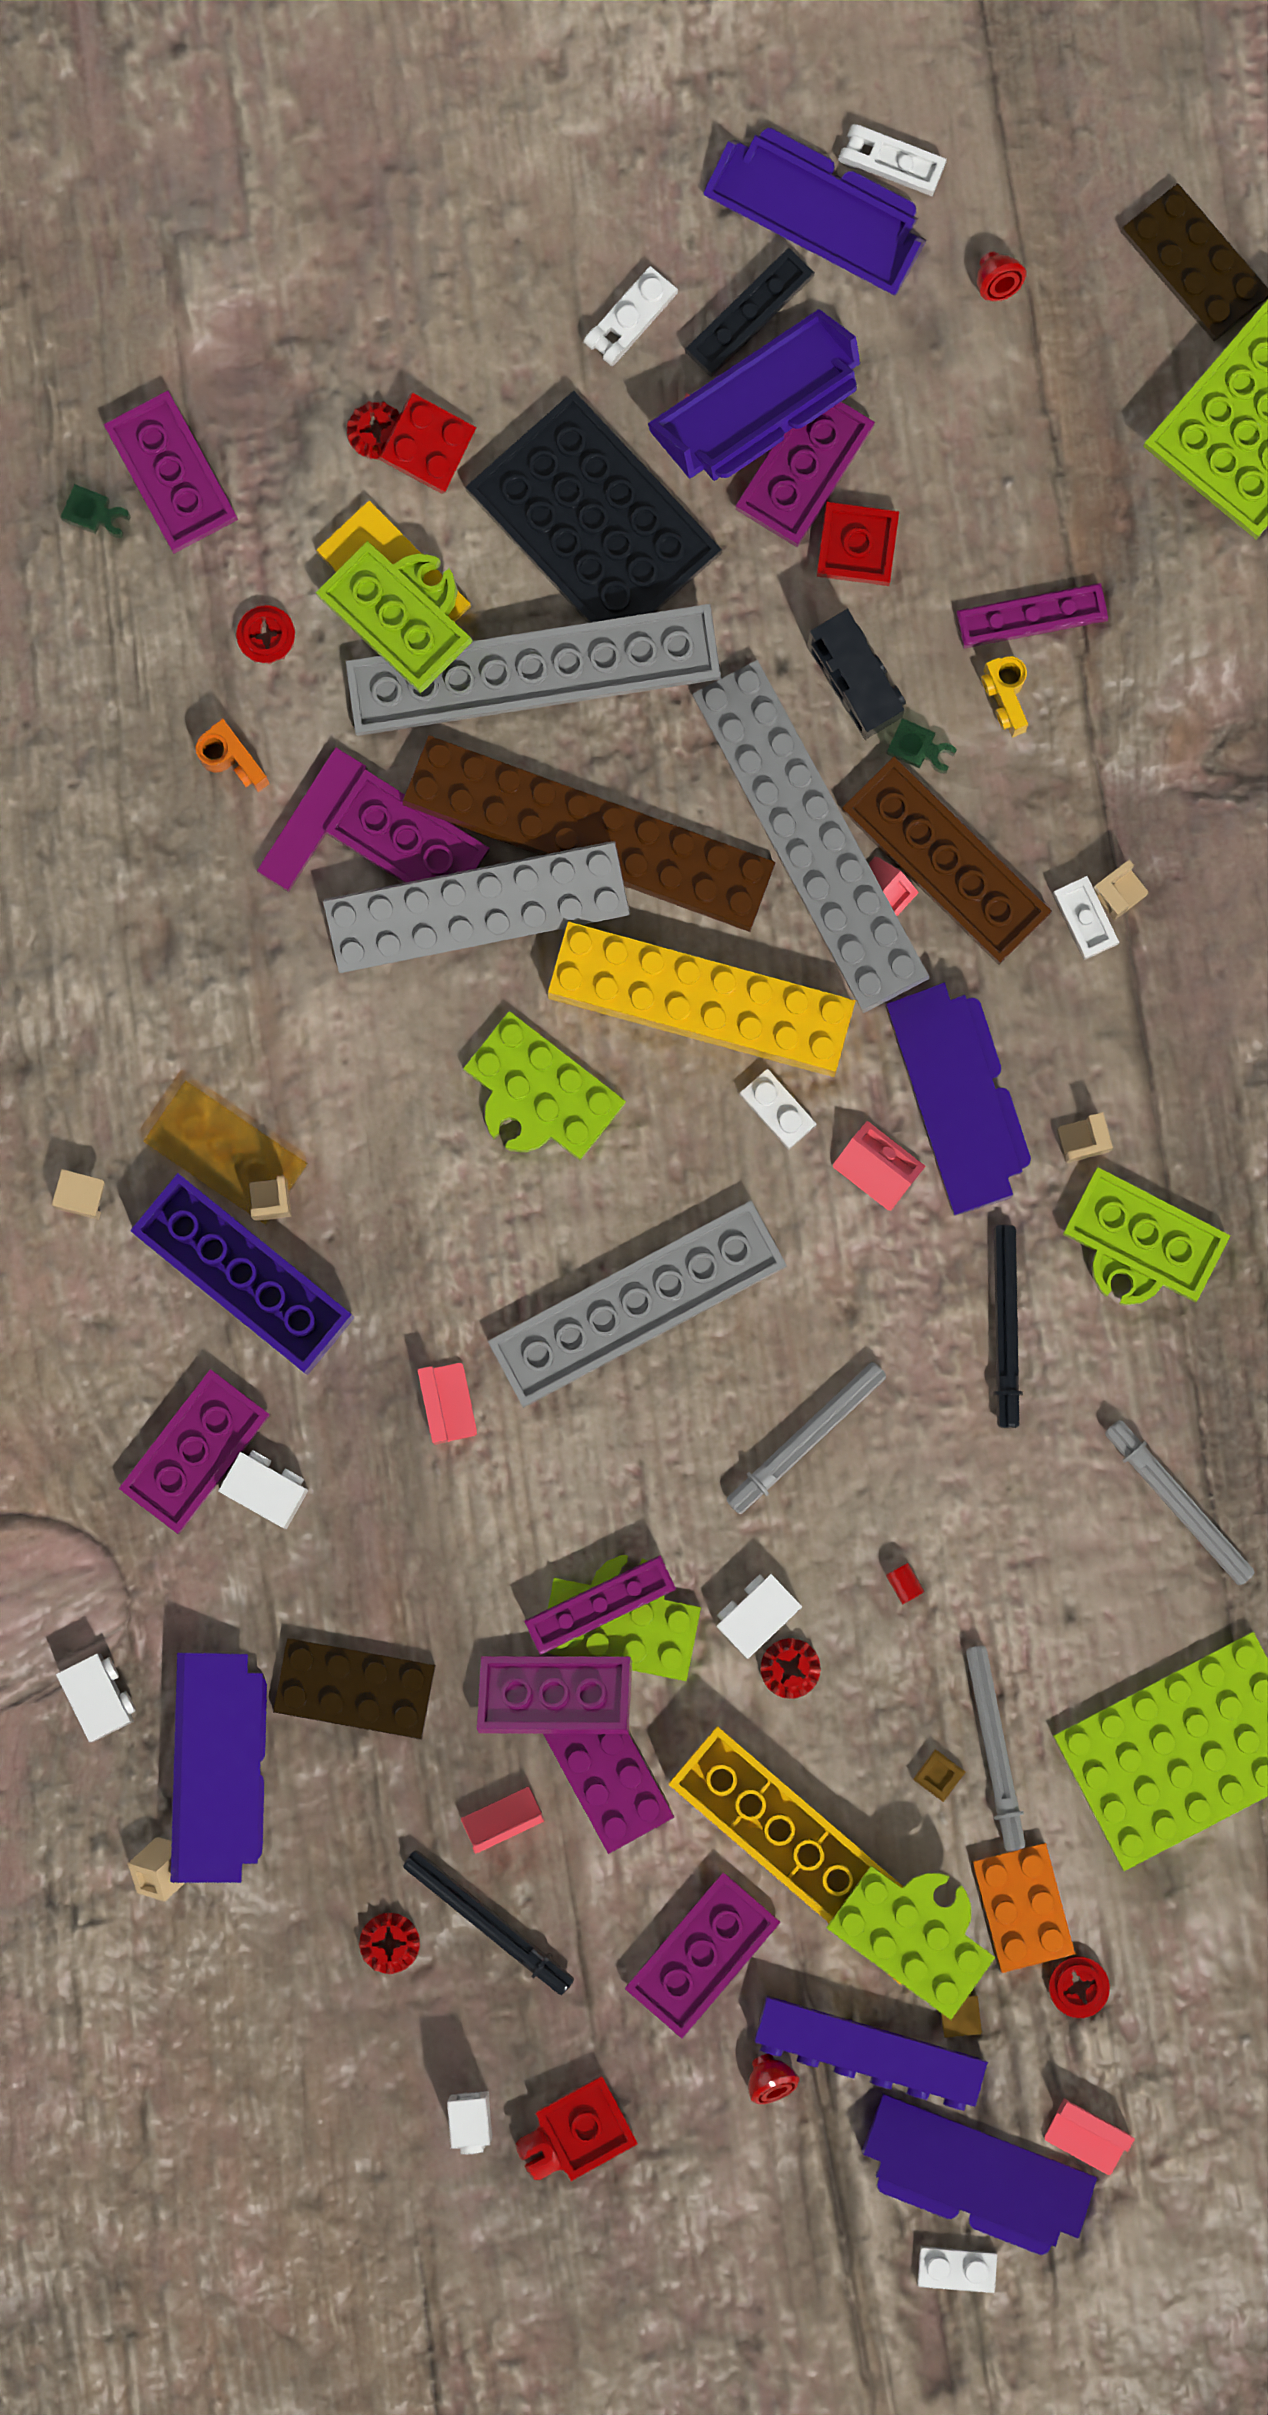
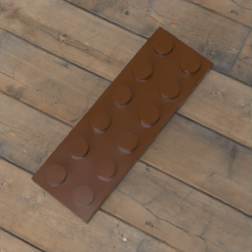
M895 757L890 759L841 809L998 965L1052 913V910Z

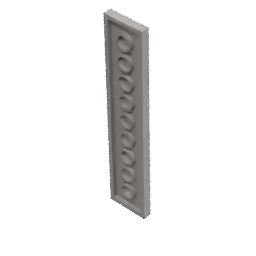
M710 604L473 641L421 694L381 656L346 661L355 733L357 736L721 679Z
M758 660L693 693L692 695L862 1013L928 980L929 975Z

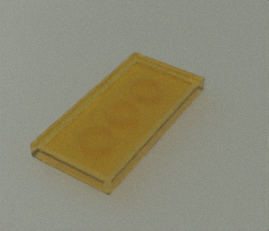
M186 1080L143 1141L249 1215H251L250 1209H252L249 1183L276 1180L277 1176L284 1175L288 1181L290 1193L308 1167V1163ZM271 1219L260 1220V1222L267 1226Z

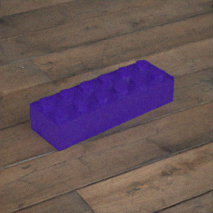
M179 1173L176 1174L130 1230L136 1237L307 1376L355 1318L349 1311Z

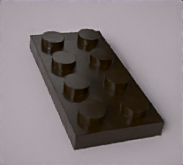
M1179 183L1175 184L1121 229L1122 235L1213 341H1216L1268 299V287Z
M287 1638L273 1713L422 1740L436 1665Z

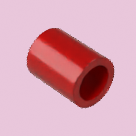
M909 1563L885 1575L902 1605L925 1592Z

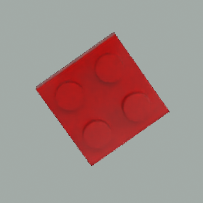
M412 392L409 394L378 460L443 494L446 492L477 427Z
M827 502L817 577L890 586L900 511Z

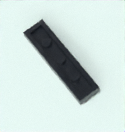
M788 247L685 348V353L712 377L814 277L815 272Z

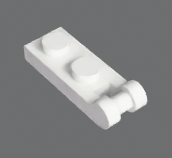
M851 126L847 135L850 140L847 147L842 148L838 161L848 167L860 168L933 197L945 167L946 158L863 126ZM863 145L873 147L870 156L860 152Z
M649 266L604 319L588 333L583 343L592 350L596 348L604 355L603 359L613 366L678 294V289ZM610 331L620 338L614 344L606 338Z

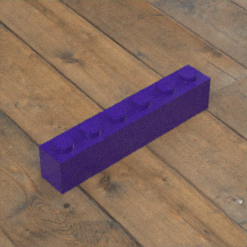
M766 1995L754 2037L755 2043L761 2044L760 2051L778 2057H782L783 2051L798 2055L797 2062L818 2068L820 2062L834 2065L833 2072L849 2078H855L856 2072L871 2076L869 2083L887 2089H892L893 2083L908 2087L906 2092L908 2095L928 2100L930 2094L944 2098L943 2105L965 2111L966 2105L976 2107L988 2064L985 2059L768 1995Z

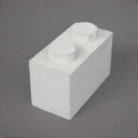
M254 1450L251 1451L249 1456L240 1452L218 1492L280 1527L287 1529L309 1491L301 1486L304 1479L287 1469H284L282 1474H279L268 1468L272 1461Z
M759 1574L744 1589L748 1596L739 1605L732 1600L716 1615L721 1620L716 1627L746 1659L751 1657L802 1608L772 1574L766 1579Z
M95 1654L56 1674L89 1742H95L134 1722L131 1713L135 1712L136 1709L126 1691L120 1693L114 1681L119 1678V1675L109 1657L103 1659L101 1654Z
M489 2092L450 2095L447 2103L451 2149L460 2148L461 2154L484 2152L483 2148H485V2145H490L492 2140Z

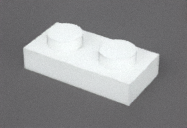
M1088 876L1053 892V896L1084 960L1119 944Z
M768 1069L739 1094L788 1150L817 1125Z
M920 2246L917 2285L918 2287L995 2293L997 2253Z

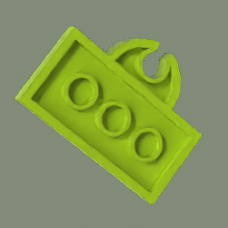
M367 541L316 594L321 601L421 694L473 642L471 637L448 616L455 606L458 593L454 575L449 568L443 572V577L439 584L428 586L423 583V578L429 571L439 568L442 564L439 558L419 553L406 556L392 564Z
M510 1011L463 1068L468 1075L492 1092L486 1103L485 1122L493 1140L499 1136L500 1126L504 1121L515 1120L520 1124V1135L508 1140L505 1149L512 1152H530L541 1148L552 1139L581 1161L626 1104L623 1098Z
M1099 1167L1095 1169L1063 1232V1235L1095 1251L1092 1262L1093 1280L1105 1297L1112 1291L1111 1280L1114 1275L1124 1274L1129 1277L1131 1290L1121 1296L1120 1305L1141 1304L1154 1297L1162 1286L1196 1303L1231 1236Z
M620 1555L606 1561L596 1571L591 1585L554 1578L548 1609L620 1575L622 1567L628 1562V1555ZM642 1558L639 1565L647 1562V1560ZM664 1596L545 1653L563 1657H631L632 1671L687 1681L701 1607L664 1600Z
M870 1865L826 1928L952 2020L996 1958L965 1935L971 1922V1903L967 1892L960 1885L955 1889L953 1903L942 1907L935 1903L933 1894L938 1886L947 1883L948 1875L924 1873L913 1877L901 1888Z

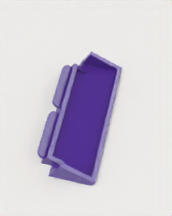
M773 128L764 129L760 135H755L749 147L737 140L728 141L703 195L894 296L898 294L927 241L911 233L918 218L914 217L917 208L912 201L855 171H848L842 178L833 174L835 164L832 159Z
M818 309L648 423L649 431L689 479L703 470L706 471L713 481L720 477L728 478L782 442L785 433L793 428L799 429L806 426L857 390L854 370H852L860 365L856 336L822 310Z
M944 982L886 1004L953 1215L957 1216L1011 1199L1014 1194L1008 1178L1021 1174L1023 1172L1022 1169L1030 1164L1031 1156L1010 1092L1005 1088L996 1089L993 1079L1000 1075L1002 1068L980 1001L976 998L966 999L965 995L950 1000Z
M177 1653L170 1882L242 1883V1864H258V1858L262 1855L264 1778L260 1775L261 1761L265 1757L267 1683L263 1678V1673H247L248 1654Z
M882 2094L861 2150L863 2155L880 2161L875 2176L878 2178V2190L882 2194L946 2219L955 2218L960 2210L970 2214L968 2221L973 2229L1039 2255L1048 2253L1051 2246L1056 2247L1060 2232L1079 2239L1097 2177L886 2094Z

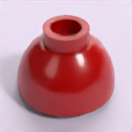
M992 251L985 254L979 262L981 267L978 271L977 286L981 297L987 301H1002L1011 297L1022 287L1026 279L1025 267L1014 257L1004 254L999 255L998 252Z
M771 2054L761 2055L752 2061L754 2069L748 2082V2092L752 2102L757 2104L772 2103L788 2096L797 2088L800 2078L795 2070L785 2062L775 2060Z

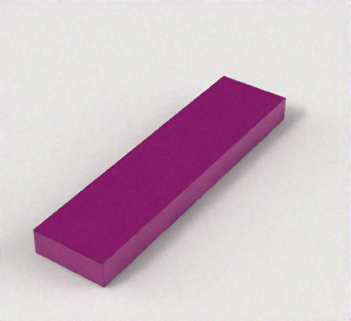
M1101 583L957 610L956 612L963 649L1108 621Z
M335 747L257 869V873L289 892L326 835L325 830L364 770L368 769L367 766Z
M659 1555L528 1618L524 1622L541 1655L676 1590V1587Z

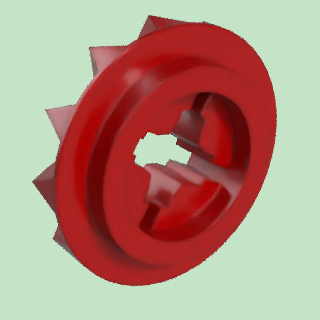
M368 401L361 407L354 409L353 414L347 421V437L350 445L358 454L369 459L379 458L400 415L397 408H393L384 401ZM371 417H375L379 425L386 426L385 429L381 430V443H377L373 433L365 432V430L371 428Z
M262 605L250 609L242 616L237 626L236 638L242 653L253 662L271 665L275 661L285 659L287 653L294 647L296 632L293 622L287 613L275 606ZM263 621H266L271 632H277L276 636L270 640L269 649H266L262 639L255 638L256 635L262 633Z
M786 1638L773 1643L766 1650L761 1660L760 1671L764 1684L772 1693L782 1698L794 1699L806 1695L816 1686L821 1666L817 1653L808 1643L795 1638ZM797 1654H800L797 1668L801 1670L805 1678L791 1675L789 1679L781 1683L784 1669L780 1666V1663L776 1662V1659L790 1662Z
M383 1913L373 1917L364 1926L360 1935L359 1947L363 1960L374 1971L394 1974L407 1969L415 1961L420 1948V1938L416 1927L408 1918L397 1913ZM387 1927H390L393 1939L400 1940V1942L406 1941L405 1945L394 1948L391 1960H388L385 1948L379 1947V1945L373 1946V1943L385 1939Z
M1086 1957L1067 1958L1055 1967L1049 1980L1050 1998L1057 2009L1067 2016L1073 2018L1090 2017L1098 2013L1108 2000L1110 1993L1108 1976L1105 1970L1092 1959ZM1072 1972H1075L1081 1981L1088 1980L1090 1982L1094 1980V1983L1089 1984V1987L1084 1989L1085 2003H1083L1082 1998H1079L1077 1993L1064 1994V1991L1069 1990L1068 1988L1073 1986L1072 1979L1074 1977Z

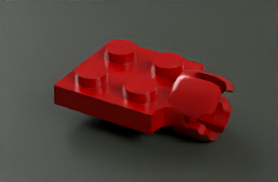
M602 2075L535 2111L534 2113L539 2123L538 2127L531 2133L521 2137L515 2144L522 2160L542 2151L543 2155L524 2165L534 2180H541L556 2171L563 2170L568 2175L570 2181L638 2145Z

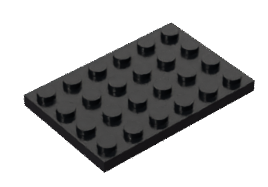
M574 390L465 486L466 492L588 623L657 612L722 554V549Z

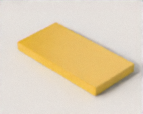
M370 500L316 549L317 554L335 572L367 541L392 564L406 556L422 554ZM438 570L429 571L425 574L423 583L428 586H435L440 583L443 575ZM459 591L455 606L448 615L454 622L471 607V603Z

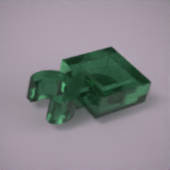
M74 484L60 518L63 522L94 534L97 533L99 526L102 525L111 536L122 538L123 531L115 528L113 521L118 517L130 520L131 515L122 507L108 509L107 507L110 502L108 497Z
M902 718L886 754L919 769L925 759L930 762L935 771L946 774L949 766L942 764L938 760V756L941 753L955 756L957 749L948 743L938 745L932 743L935 732Z

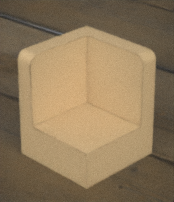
M1130 859L1093 888L1101 905L1114 921L1148 895V890L1132 871L1134 864Z
M1103 1112L1090 1115L1086 1120L1060 1126L1057 1129L1066 1163L1108 1153L1113 1149Z
M61 1169L52 1206L58 1210L99 1220L101 1212L98 1208L105 1182L102 1179Z
M284 1175L277 1176L276 1180L249 1183L252 1203L250 1211L254 1221L292 1217L288 1181Z
M157 1837L128 1862L138 1894L165 1902L185 1884L170 1882L172 1841Z

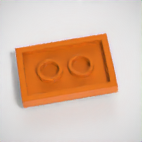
M1045 1842L972 1861L1001 1973L1075 1954Z

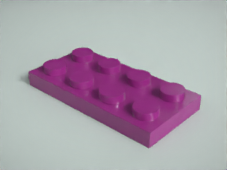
M169 391L103 424L173 554L238 520Z
M840 402L806 426L799 429H791L784 434V440L771 449L736 504L735 510L798 548L874 428L875 422Z
M364 770L325 830L327 835L403 883L479 868L490 851L489 847L451 823L402 805L405 794L367 770Z
M210 1369L118 1489L174 1532L180 1534L234 1464L239 1453L244 1451L264 1425L270 1414Z
M481 1656L477 1731L490 1734H629L631 1657Z
M543 1734L608 1854L675 1818L629 1734Z
M722 1872L624 1989L683 2039L781 1921Z

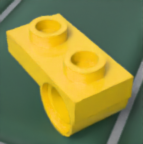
M1013 656L1001 659L999 657L987 662L983 670L985 675L981 676V682L986 694L989 697L992 695L995 697L999 707L995 710V714L1003 730L1008 729L1011 737L1025 733L1029 724L1016 696L1021 691L1027 676L1025 664L1019 658ZM1004 669H1011L1016 672L1019 680L1014 684H1006L1000 679L999 672Z

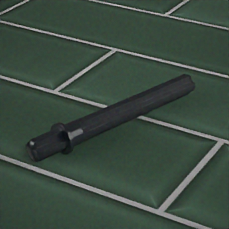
M1005 1224L994 1227L996 1391H993V1396H997L998 1427L1010 1429L1016 1428L1020 1424L1019 1396L1023 1395V1391H1019L1016 1228L1013 1225Z
M415 1850L403 1864L406 1871L532 1972L531 1977L533 1979L537 1976L559 1995H563L573 1984V1976L551 1959V1953L548 1955L543 1953L419 1851Z

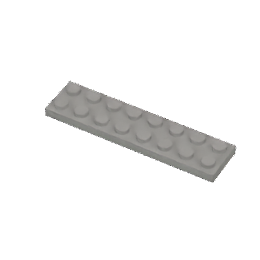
M615 841L327 898L323 901L339 973L566 928L568 921L583 925L630 915Z
M751 1200L489 1340L488 1343L524 1408L786 1268L787 1265Z

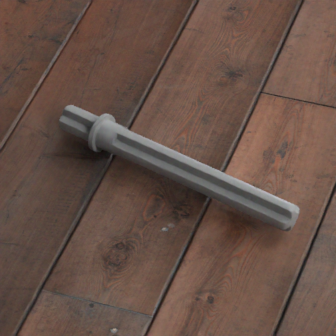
M874 1362L868 1364L753 1474L748 1472L746 1474L748 1478L727 1497V1502L731 1508L738 1514H743L763 1494L765 1496L769 1495L767 1490L886 1379V1374L882 1368Z
M1121 1420L1111 1425L1105 1432V1435L1125 1457L1122 1461L1124 1463L1128 1461L1237 1585L1246 1583L1255 1573L1254 1569L1145 1447L1147 1442H1141Z
M983 1645L970 1647L966 1650L995 1797L997 1816H994V1820L999 1819L1005 1849L1007 1851L1023 1849L1025 1847V1840L1020 1815H1024V1811L1019 1810L1017 1796L1015 1795L987 1648Z

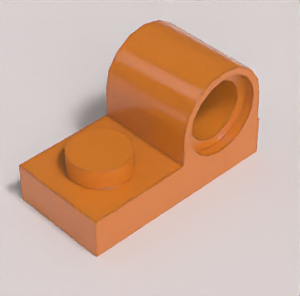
M224 719L214 724L197 740L196 754L206 770L214 773L222 772L236 763L238 766L233 771L246 788L252 784L256 791L260 792L270 784L267 776ZM213 744L222 745L224 753L220 758L211 760L205 756L209 746Z

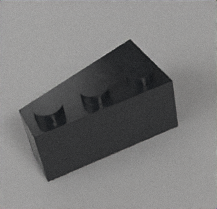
M848 608L809 632L807 649L864 740L903 718V705L906 704V701L898 687L890 685L885 676L887 672L882 661L871 651L863 631L855 622Z

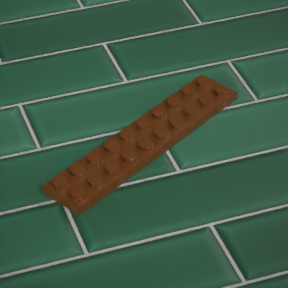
M428 735L402 804L540 856L615 841L625 887L748 932L752 929L776 863Z

